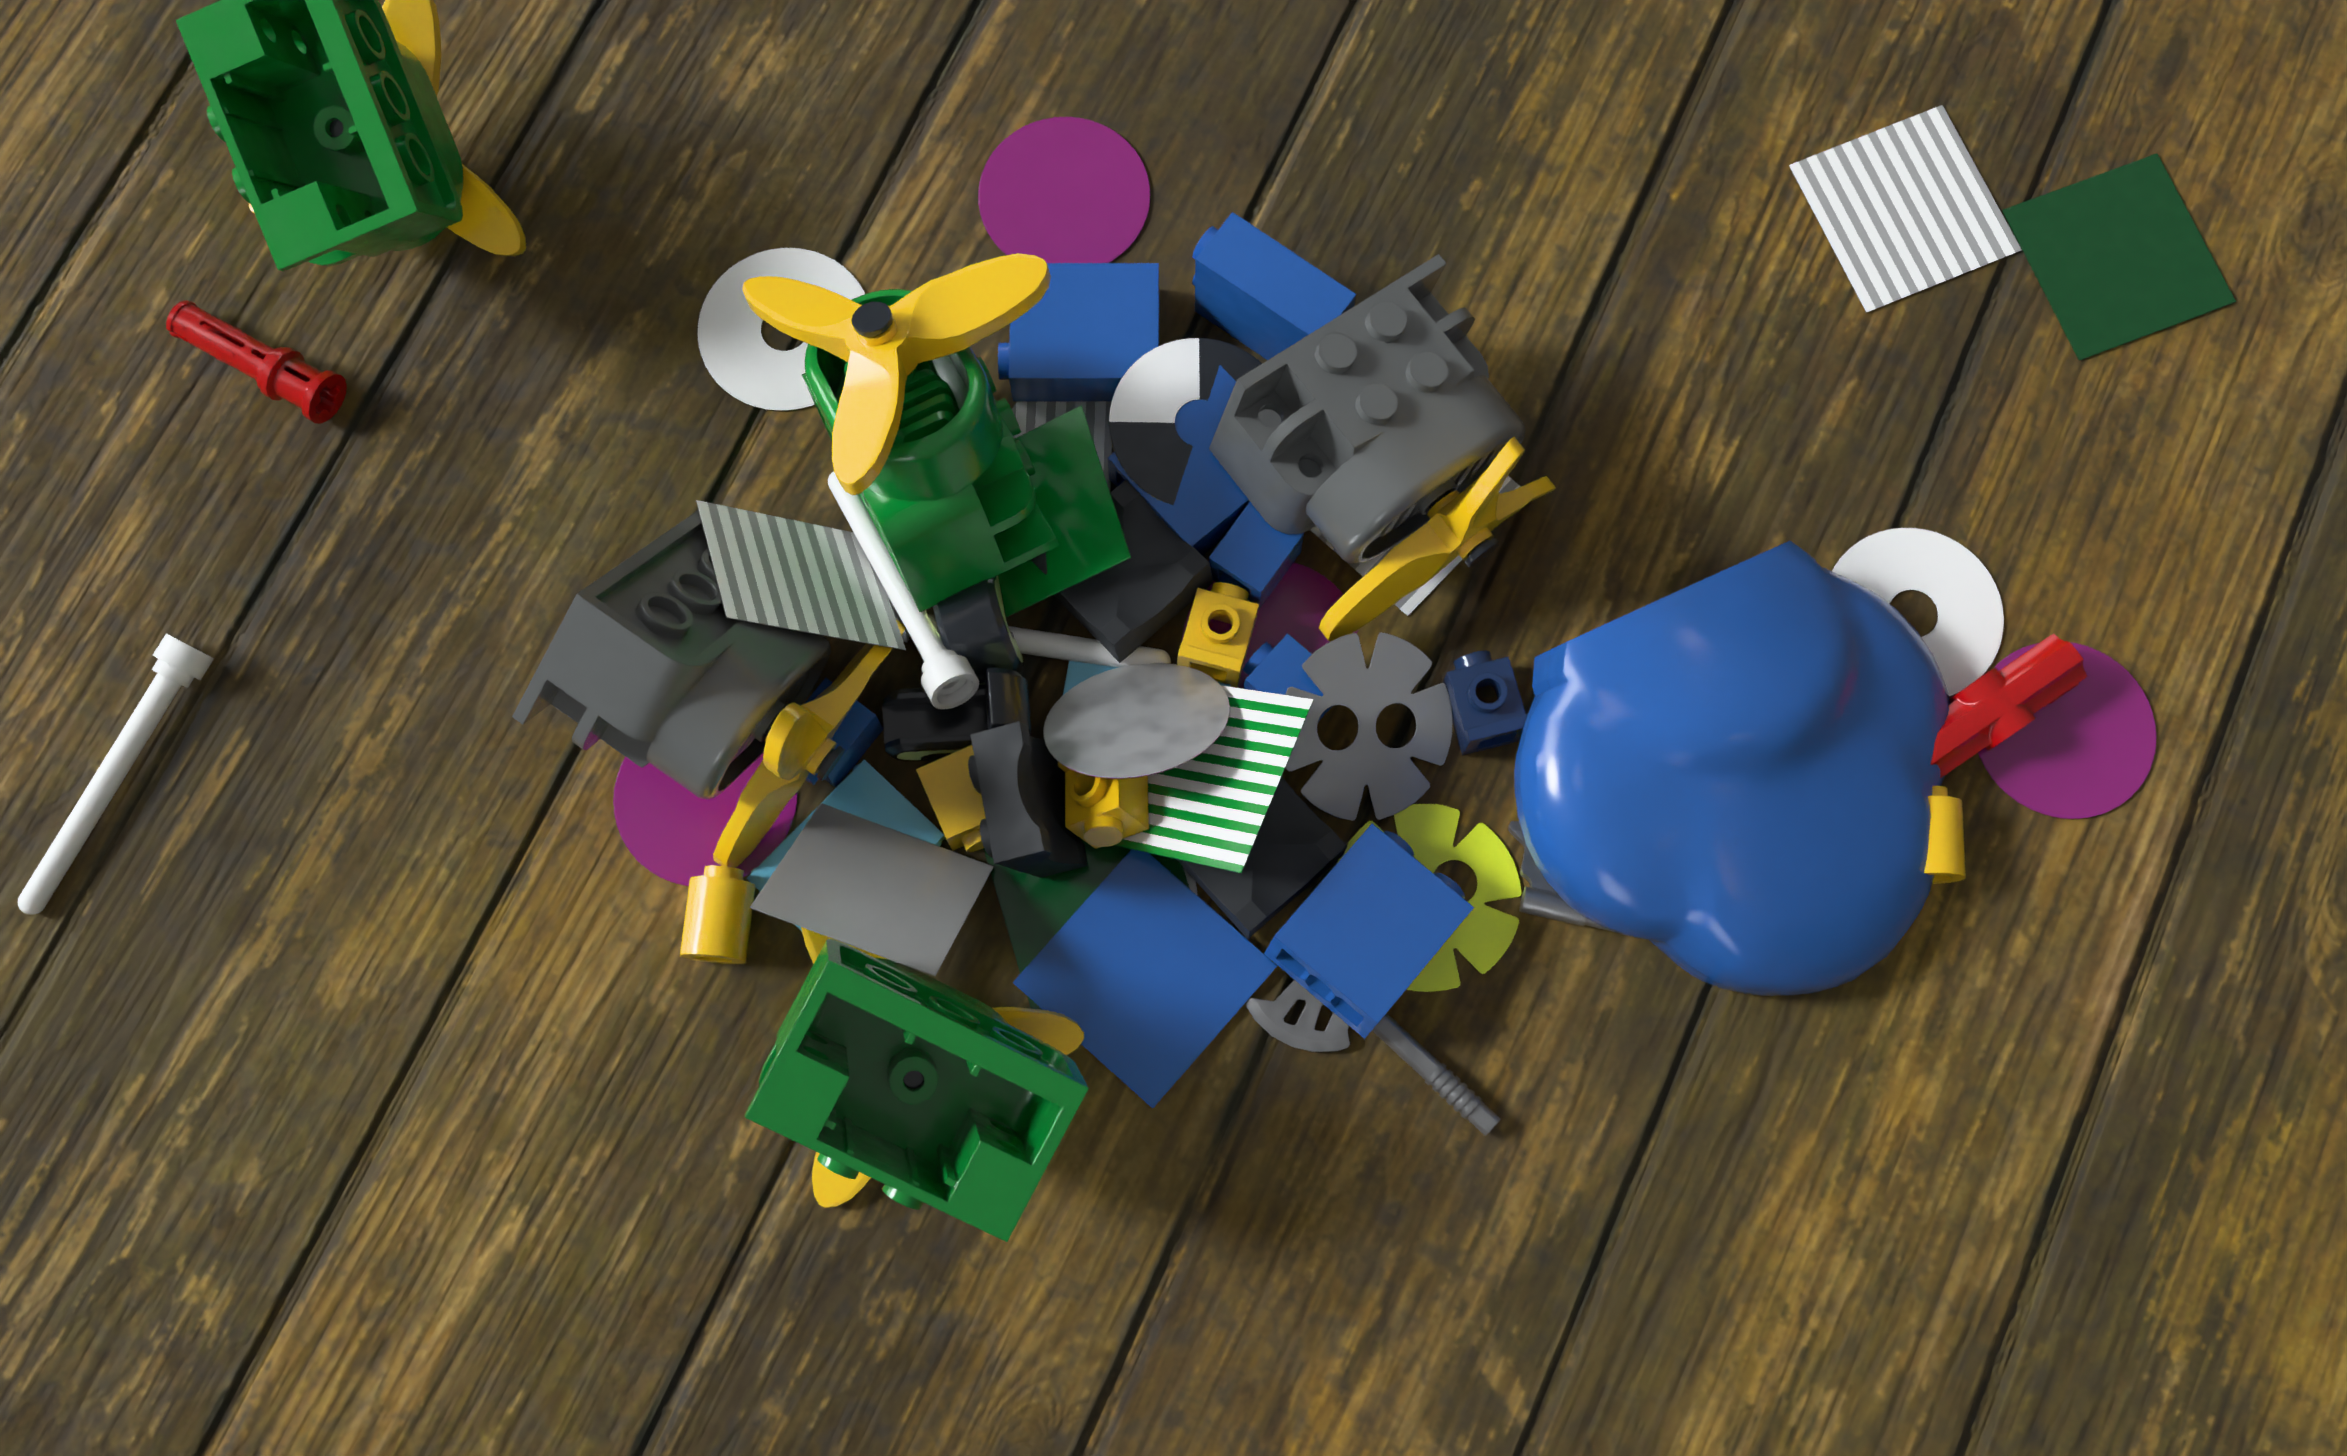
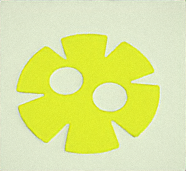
M1412 804L1408 808L1394 814L1397 834L1412 848L1414 858L1433 874L1437 867L1446 861L1458 860L1469 865L1477 877V889L1473 897L1467 901L1474 907L1473 910L1409 985L1407 990L1444 991L1460 986L1461 982L1453 951L1454 948L1479 973L1485 974L1507 951L1519 924L1517 917L1484 904L1490 901L1516 898L1522 894L1518 871L1506 846L1484 823H1479L1456 847H1453L1460 811L1439 804ZM1373 821L1367 822L1347 843L1344 855L1372 823L1376 827L1378 826Z

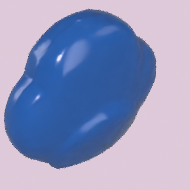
M1788 541L1582 634L1534 658L1532 687L1535 697L1523 727L1514 770L1517 815L1525 844L1536 866L1551 887L1577 913L1619 934L1651 941L1678 966L1703 982L1726 990L1761 996L1809 994L1850 982L1887 957L1910 928L1924 906L1934 879V875L1924 873L1931 819L1928 796H1932V786L1942 785L1945 776L1940 778V768L1937 764L1931 765L1930 763L1937 733L1944 725L1948 716L1950 700L1943 675L1933 653L1917 630L1884 598L1846 577L1821 567L1811 555L1792 541Z

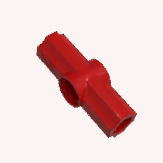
M2053 633L2001 670H1998L1997 667L1993 668L1949 699L1948 716L1944 725L1937 733L1930 763L1931 765H1938L1940 768V778L1982 749L1988 752L2036 719L2034 713L2047 704H2052L2088 677L2083 666L2084 659L2070 642L2060 639Z

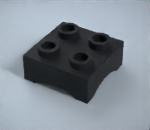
M1127 480L1123 481L1110 494L1131 558L1054 594L1064 607L1119 663L1195 599L1197 588L1206 590L1213 583L1210 563L1194 547L1172 531ZM1045 552L1031 559V561L1046 575L1047 561Z
M1020 721L971 734L974 755L970 756L968 760L969 775L975 790L982 795L986 818L980 822V835L985 851L993 858L994 864L1039 878L1088 866L1084 844L1073 832L1065 827V811L1062 798L1065 771L1058 767V761L1049 752L1045 740L1029 736L1028 725Z
M1281 777L1242 873L1176 860L1243 935L1249 939L1344 855L1347 845L1302 801L1285 779Z

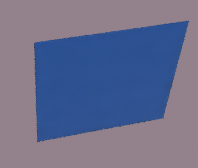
M1131 849L1013 981V984L1042 1010L1061 1013L1076 1021L1084 1032V1040L1081 1045L1150 1107L1154 1108L1274 971L1277 965L1152 855Z

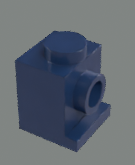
M1484 650L1457 658L1453 662L1455 670L1448 671L1442 683L1446 685L1449 694L1452 722L1462 756L1520 741L1528 714L1525 713L1509 657L1492 660L1490 651ZM1488 685L1493 687L1497 701L1494 703L1482 702L1476 695V688Z

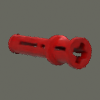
M189 300L177 303L169 312L166 320V329L170 331L169 334L171 336L184 340L220 362L256 380L261 393L266 397L278 401L284 399L301 408L303 416L311 422L322 424L328 421L342 406L347 390L346 379L335 371L326 370L322 372L304 361V357L299 351L290 347L274 349L243 332L241 329L197 307L195 303Z

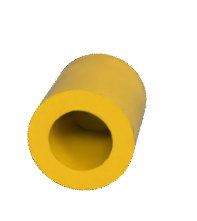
M1932 786V796H1928L1931 819L1924 873L1934 875L1932 884L1961 881L1966 878L1962 800L1948 796V788Z
M705 866L704 876L690 878L680 957L720 964L746 963L752 908L750 906L754 901L755 884L743 880V870L727 866Z

